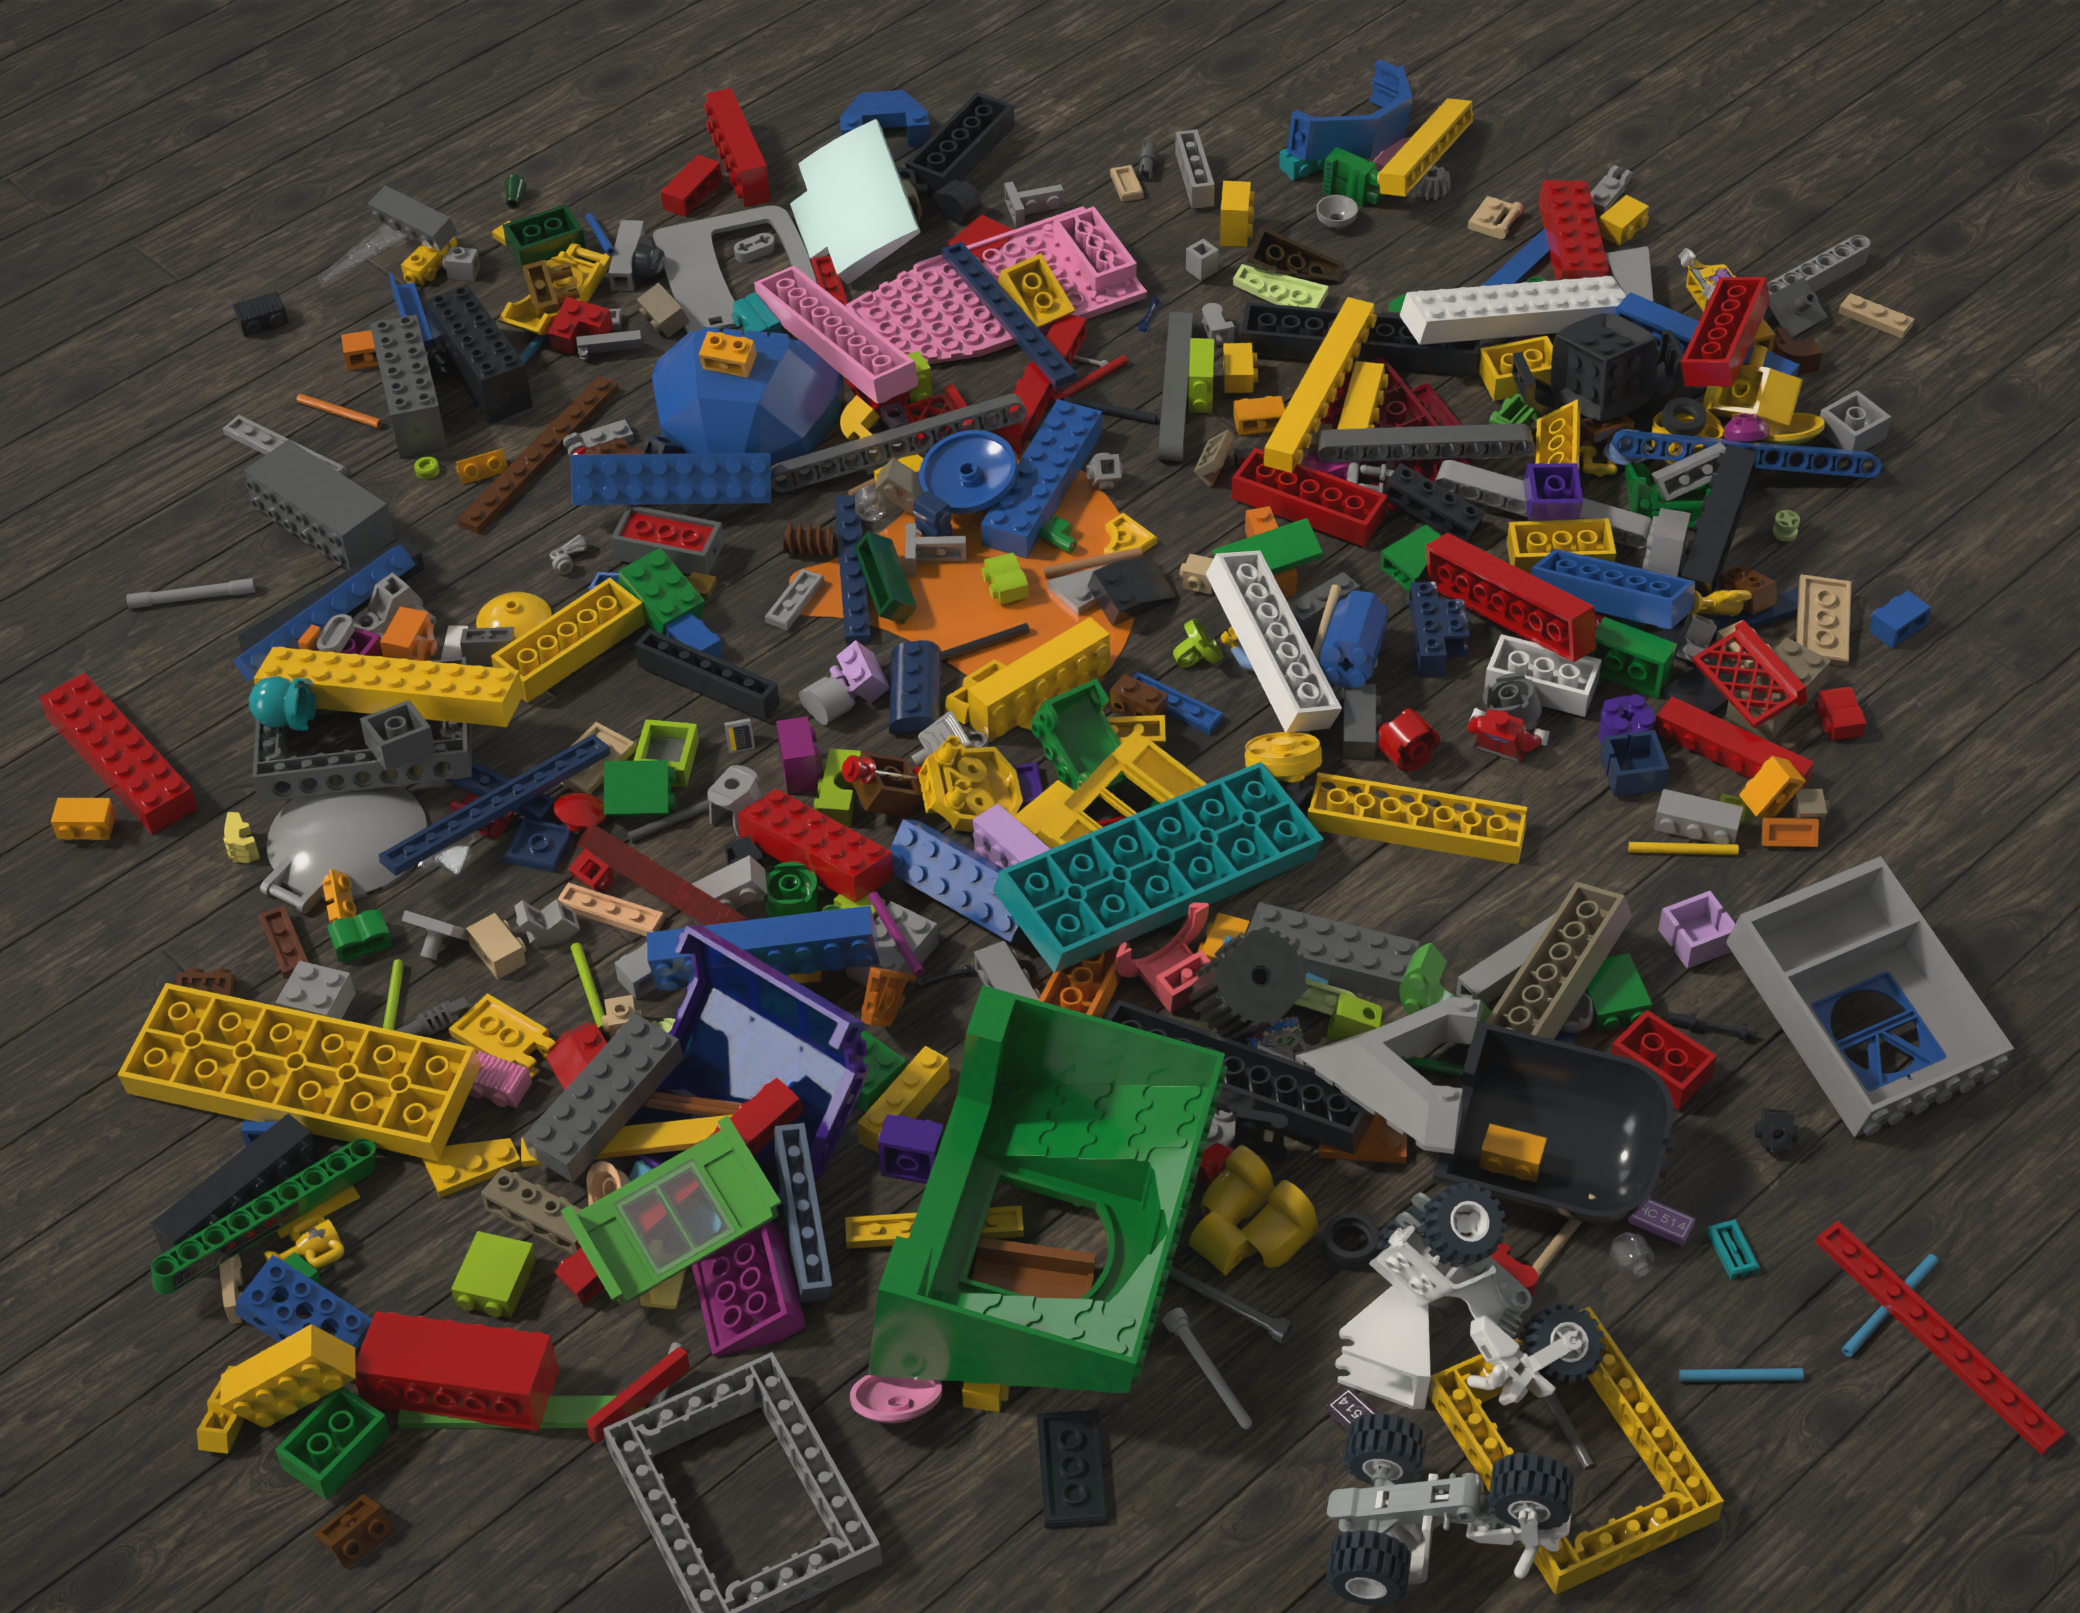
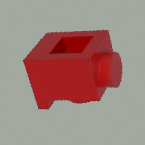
M586 849L582 851L568 868L572 877L590 890L599 892L602 889L605 891L613 882V877L611 876L614 873L610 866Z
M1217 1142L1205 1149L1196 1177L1198 1183L1208 1188L1226 1168L1225 1161L1234 1150Z

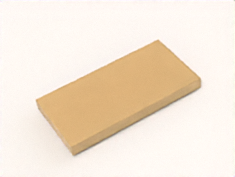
M1801 574L1798 590L1796 642L1831 660L1830 665L1847 667L1849 663L1852 581Z

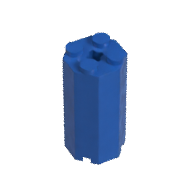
M1353 590L1344 600L1342 598L1337 602L1320 657V667L1328 683L1334 686L1361 687L1365 684L1366 680L1372 677L1388 620V607L1384 603L1382 605L1374 593Z

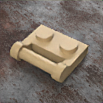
M1487 196L1468 221V229L1498 239H1504L1514 220L1524 212V206L1519 202L1511 204ZM1504 214H1507L1502 223L1496 226V224L1499 222Z

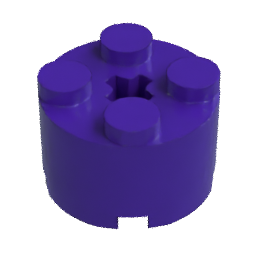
M1637 694L1621 696L1604 702L1598 731V739L1601 745L1604 736L1627 734L1628 740L1625 755H1628L1631 734L1653 730L1654 712L1644 702L1645 700L1642 696Z

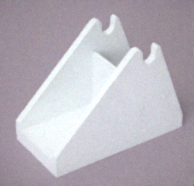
M1392 1285L1340 1329V1338L1350 1339L1354 1342V1345L1343 1346V1354L1336 1360V1368L1346 1369L1350 1372L1348 1376H1339L1338 1383L1411 1409H1425L1430 1382L1428 1304L1423 1306L1415 1305Z

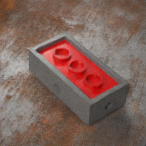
M628 505L611 536V543L615 560L633 563L661 548L681 573L692 574L696 572L709 575L724 545L721 522Z

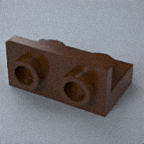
M1626 415L1609 421H1595L1589 418L1580 420V443L1587 439L1593 443L1601 442L1604 439L1613 437L1620 430H1634V421Z
M187 968L186 972H177L176 985L233 997L234 984H238L239 978L231 973L229 969L217 968L214 969V973H206L203 969Z
M362 1494L315 1532L314 1536L322 1546L334 1553L341 1566L347 1568L389 1534L394 1527L382 1506Z

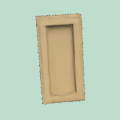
M1132 165L1110 169V176L1122 202L1144 198V192Z

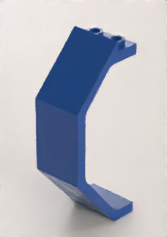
M1380 59L1375 62L1376 73L1375 77L1372 78L1373 82L1371 85L1373 86V93L1369 101L1383 108L1371 115L1313 117L1299 110L1294 111L1291 116L1287 153L1304 161L1325 160L1338 147L1361 158L1371 159L1407 136L1412 93L1403 64L1396 67Z

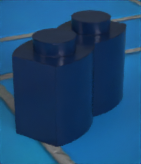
M928 490L917 497L913 504L917 535L920 537L953 536V528L950 523L952 519L951 506Z

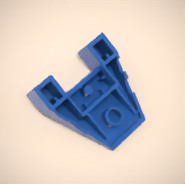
M904 90L860 93L840 116L841 136L876 119L881 128L907 127L908 147L923 146L930 139L928 111Z

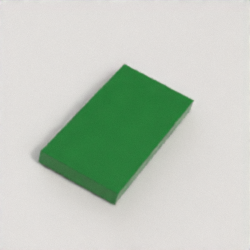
M1307 518L1212 550L1214 557L1217 553L1260 550L1273 575L1324 558L1322 549Z

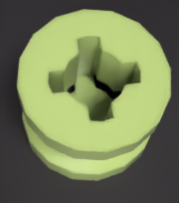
M1779 511L1775 516V524L1772 530L1773 535L1780 541H1792L1797 537L1800 517L1794 511Z

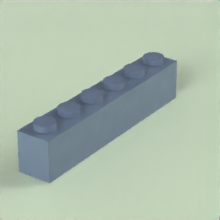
M805 1124L775 1126L772 1143L800 1303L829 1300L832 1282Z

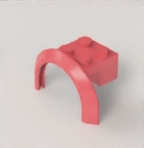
M1208 903L1190 904L1187 920L1181 930L1170 942L1155 953L1144 958L1131 959L1132 949L1128 948L1126 950V942L1120 944L1117 952V972L1127 978L1140 976L1170 1014L1190 1003L1189 995L1193 992L1192 984L1199 978L1196 972L1206 962H1210V959L1202 950L1193 954L1187 947L1197 937L1206 923L1209 911Z

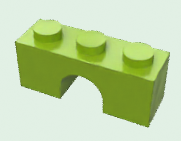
M829 749L828 758L823 759L822 775L824 777L823 779L819 778L818 794L820 796L815 798L813 809L850 828L854 813L853 790H845L843 788H854L852 782L844 779L842 764L850 755L860 757L861 751Z

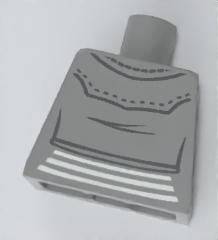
M952 711L947 712L918 735L924 749L911 756L916 766L922 767L927 756L936 751L950 735L957 736L962 741L960 744H963L966 748H973Z

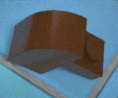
M1785 327L1776 328L1773 351L1776 355L1799 364L1798 374L1818 371L1823 352L1814 339L1807 338L1794 341Z

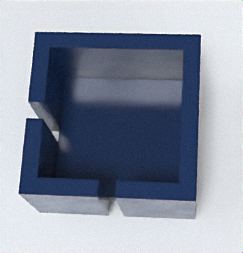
M1655 730L1632 733L1628 755H1625L1628 740L1627 734L1603 737L1600 759L1605 774L1608 775V782L1614 797L1663 791V789H1666L1669 766Z

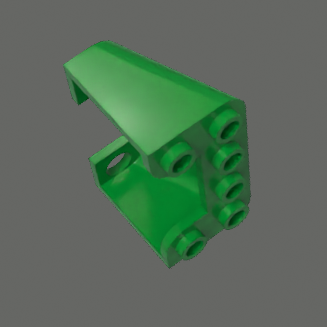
M1097 678L1044 701L1031 723V730L1041 741L1046 757L1052 760L1057 769L1059 779L1074 791L1121 745L1102 712L1110 700ZM1120 773L1105 789L1113 792L1131 782V780ZM1098 796L1093 802L1097 801L1101 797Z

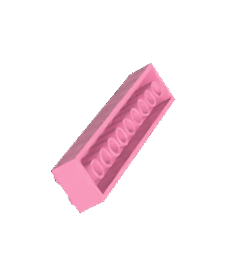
M795 266L754 282L756 293L779 319L785 329L807 344L828 364L877 404L886 402L890 398L908 392L910 389L918 386L914 360Z

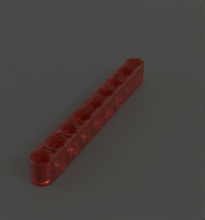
M591 822L576 844L581 849L588 850L610 867L705 926L750 920Z

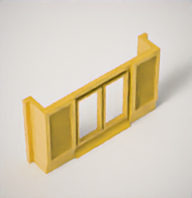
M1134 730L1039 829L1036 837L1050 849H1053L1103 828L1084 813L1086 808L1098 796L1126 817L1136 814L1134 810L1105 789L1120 773L1129 778L1159 803L1206 785V783L1151 740L1144 738Z

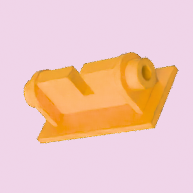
M503 449L458 461L455 466L457 474L460 475L462 485L501 474L508 468Z
M330 869V874L324 876L322 886L325 900L327 902L334 900V903L327 905L329 923L331 924L338 919L356 917V906L353 902L352 884L349 875Z

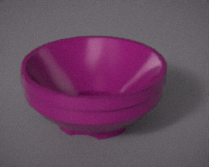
M1755 413L1737 414L1724 427V438L1728 440L1755 441L1769 436L1768 424Z

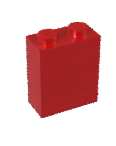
M981 215L950 240L948 246L961 241L968 246L1012 231L1013 229ZM1014 236L970 251L984 263L983 252L985 250H999ZM994 252L986 253L985 257L989 259Z

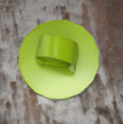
M1195 618L1184 624L1189 637L1173 651L1177 664L1182 668H1187L1197 663L1203 657L1213 665L1219 663L1224 655L1215 639L1211 640L1206 632L1208 630ZM1191 652L1187 657L1181 658L1183 654Z

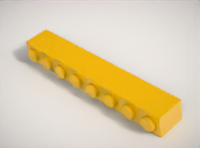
M1447 98L1410 140L1379 171L1377 183L1380 185V194L1405 197L1473 122L1472 101Z

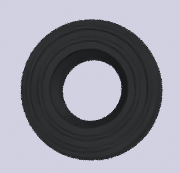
M1676 398L1669 401L1662 413L1664 428L1674 435L1695 436L1704 429L1707 420L1704 406L1691 398ZM1677 413H1688L1694 419L1691 422H1681L1675 418V415Z

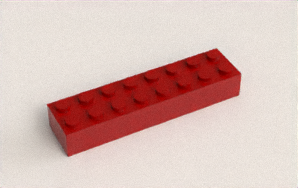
M1449 533L1426 545L1428 582H1436L1438 593L1450 599H1464L1465 607L1573 663L1596 650L1595 612L1593 605Z
M85 672L39 697L48 721L151 835L198 809L191 787Z

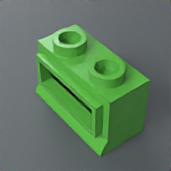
M1516 393L1512 399L1509 397L1505 399L1499 412L1494 411L1492 413L1489 424L1521 423L1530 427L1531 420L1537 422V419L1540 418V412L1526 405L1521 395ZM1518 412L1510 421L1509 419L1514 415V413Z

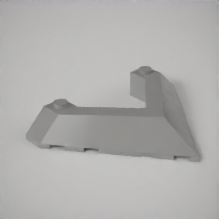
M1450 997L1387 1025L1296 1055L1295 1060L1302 1065L1308 1064L1313 1067L1317 1076L1330 1085H1335L1343 1094L1373 1115L1378 1113L1387 1119V1125L1400 1134H1408L1416 1140V1145L1423 1150L1454 1154L1461 1120L1463 1089L1432 1085L1400 1057L1403 1056L1406 1060L1422 1053L1425 1046L1434 1042L1436 1045L1444 1042L1471 1044L1477 1021L1480 1022L1483 1006L1481 1000L1467 997Z

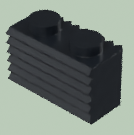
M276 291L264 296L261 295L255 299L243 300L242 303L233 304L236 321L243 336L256 334L260 331L289 323L285 307Z

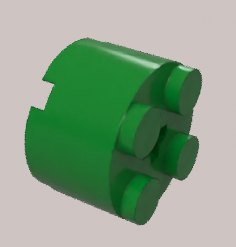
M785 862L774 867L775 870L770 874L766 873L767 894L764 895V903L770 918L817 912L819 895L817 878L813 871L810 872L806 869L805 865L798 862Z

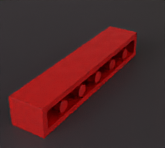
M1673 696L1657 714L1654 729L1657 735L1751 779L1755 777L1763 764L1772 756L1787 759L1791 762L1806 781L1800 789H1804L1811 778L1813 761Z

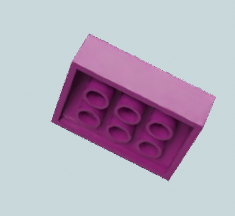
M768 1222L746 1236L738 1238L692 1265L713 1356L718 1357L779 1342L806 1328L783 1232L772 1222Z

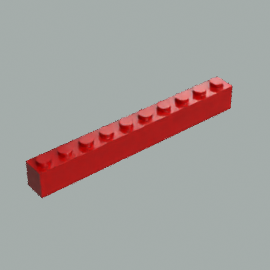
M776 1077L772 1082L763 1085L759 1093L749 1102H744L737 1112L730 1117V1120L754 1157L772 1141L775 1126L790 1125L805 1111L800 1098ZM719 1125L710 1136L720 1131ZM691 1172L663 1188L681 1219L706 1199ZM655 1193L627 1208L629 1215L648 1247L651 1240H659L674 1227ZM582 1248L571 1257L565 1258L554 1271L561 1284L583 1306L605 1288Z

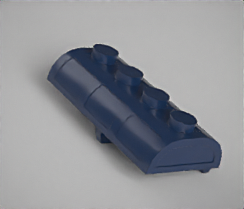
M928 640L904 642L895 646L891 651L889 734L925 730L941 718L942 650L934 642Z

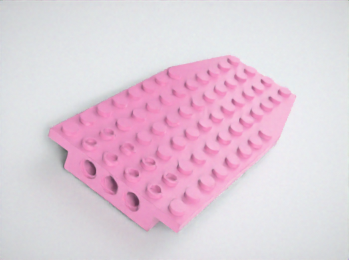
M1082 206L966 246L969 250L1014 236L999 250H985L983 252L984 263L976 257L997 282L1002 270L1041 253L1075 309V312L1071 315L1089 319L1147 298V291L1136 278L1137 263L1095 207L1085 209ZM994 252L989 259L985 257L986 253ZM942 254L913 265L911 271L901 272L897 275V279L890 283L887 281L882 283L875 292L869 291L846 304L849 310L907 355L920 351L928 364L980 357L1017 344L942 257ZM1051 323L1038 329L1042 334H1046L1049 332Z

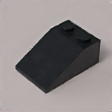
M1151 556L1118 561L1093 571L1087 585L1112 626L1170 602L1177 597Z

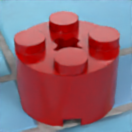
M1411 708L1404 710L1400 716L1391 722L1383 724L1379 729V734L1381 735L1379 748L1400 771L1407 769L1409 772L1421 768L1433 757L1430 752L1434 746L1438 749L1440 745V735L1419 713L1414 712Z

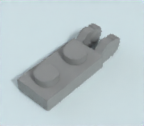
M1614 165L1609 170L1608 175H1605L1590 193L1594 210L1605 213L1630 182L1632 171L1626 170L1620 180H1617L1619 167Z
M624 419L580 434L572 433L564 437L563 443L565 447L569 448V455H573L581 447L588 448L598 443L613 440L614 438H622L627 443L633 442L634 436Z

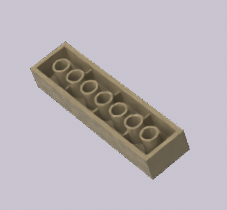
M1576 882L1485 1023L1554 1040L1632 918L1625 895Z

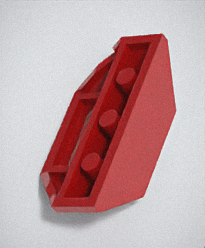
M587 1022L563 1032L556 1045L546 1056L564 1091L607 1044L596 1024Z

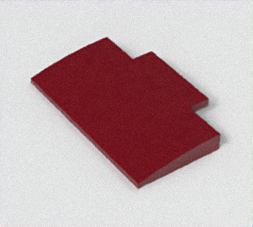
M1383 356L1369 361V363L1384 364L1385 374H1388L1387 389L1383 388L1382 390L1384 391L1383 405L1378 406L1380 410L1379 420L1373 424L1375 428L1461 425L1428 383L1409 389ZM1354 368L1350 372L1345 373L1342 387L1337 388L1334 402L1329 403L1326 417H1322L1320 420L1321 424H1332V430L1338 428ZM1465 458L1363 461L1360 462V467L1362 465H1370V467L1381 468V465L1385 464L1386 469L1395 471L1401 463L1435 482L1441 464L1444 461L1453 460L1467 465L1470 464ZM1359 471V474L1368 485L1379 487V483H1384L1385 487L1388 479L1380 481V476L1361 474ZM1387 500V510L1390 514L1405 511Z

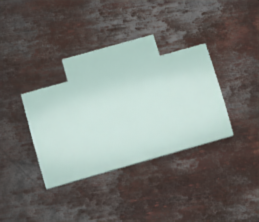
M876 119L833 140L799 163L808 191L790 203L809 260L827 256L830 253L837 275L847 285L921 233L883 131Z

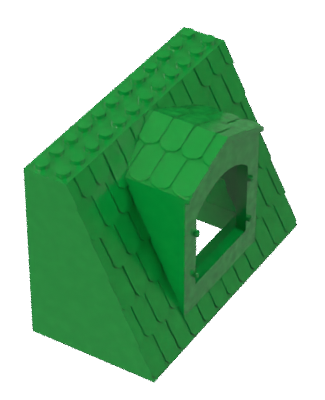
M982 985L966 1032L957 1097L909 1238L896 1236L878 1288L868 1375L914 1378L915 1380L965 1381L967 1383L1005 1384V1386L1055 1387L1069 1390L1129 1393L1131 1383H1138L1213 1122L1228 1067L1222 1065L1225 1053ZM998 1182L1014 1186V1189H1025L1073 1203L1077 1207L1084 1206L1096 1211L1107 1238V1261L1097 1282L1081 1298H1036L1035 1296H1025L967 1279Z

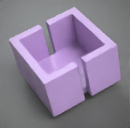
M1711 891L1665 907L1661 912L1658 930L1671 947L1675 946L1674 952L1687 969L1732 952L1726 941L1735 923L1727 912L1722 913L1723 907Z

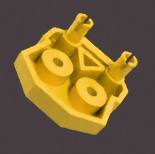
M950 735L936 751L927 756L918 773L926 813H939L951 824L953 830L972 832L974 829L973 819L997 803L1013 817L1017 814L1023 802L1017 773L996 747L966 748L963 744H960L962 741L957 736Z

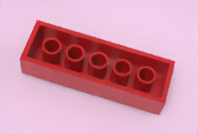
M732 88L706 93L707 103H704V110L706 116H709V120L706 121L707 131L711 134L714 147H717L719 159H723L725 172H729V180L731 186H734L737 199L742 200L744 207L770 202L767 165Z
M1543 180L1538 204L1550 247V257L1556 281L1608 276L1609 268L1588 181Z
M1766 277L1719 278L1681 360L1685 386L1727 387L1734 385L1770 303Z
M1258 448L1253 449L1232 477V499L1256 508L1270 506L1273 514L1294 522L1307 518L1313 529L1363 547L1367 545L1386 518L1388 495L1302 464H1296L1292 473L1264 466V451Z
M777 788L738 813L741 839L749 836L758 849L783 863L798 862L805 865L806 869L815 873L817 882L855 903L893 878L892 851Z

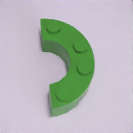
M1432 943L1425 944L1413 954L1400 985V999L1404 1010L1409 1015L1450 997L1460 998L1449 993L1440 984L1439 981L1447 960ZM1481 1000L1483 1007L1480 1022L1485 1023L1492 1011Z

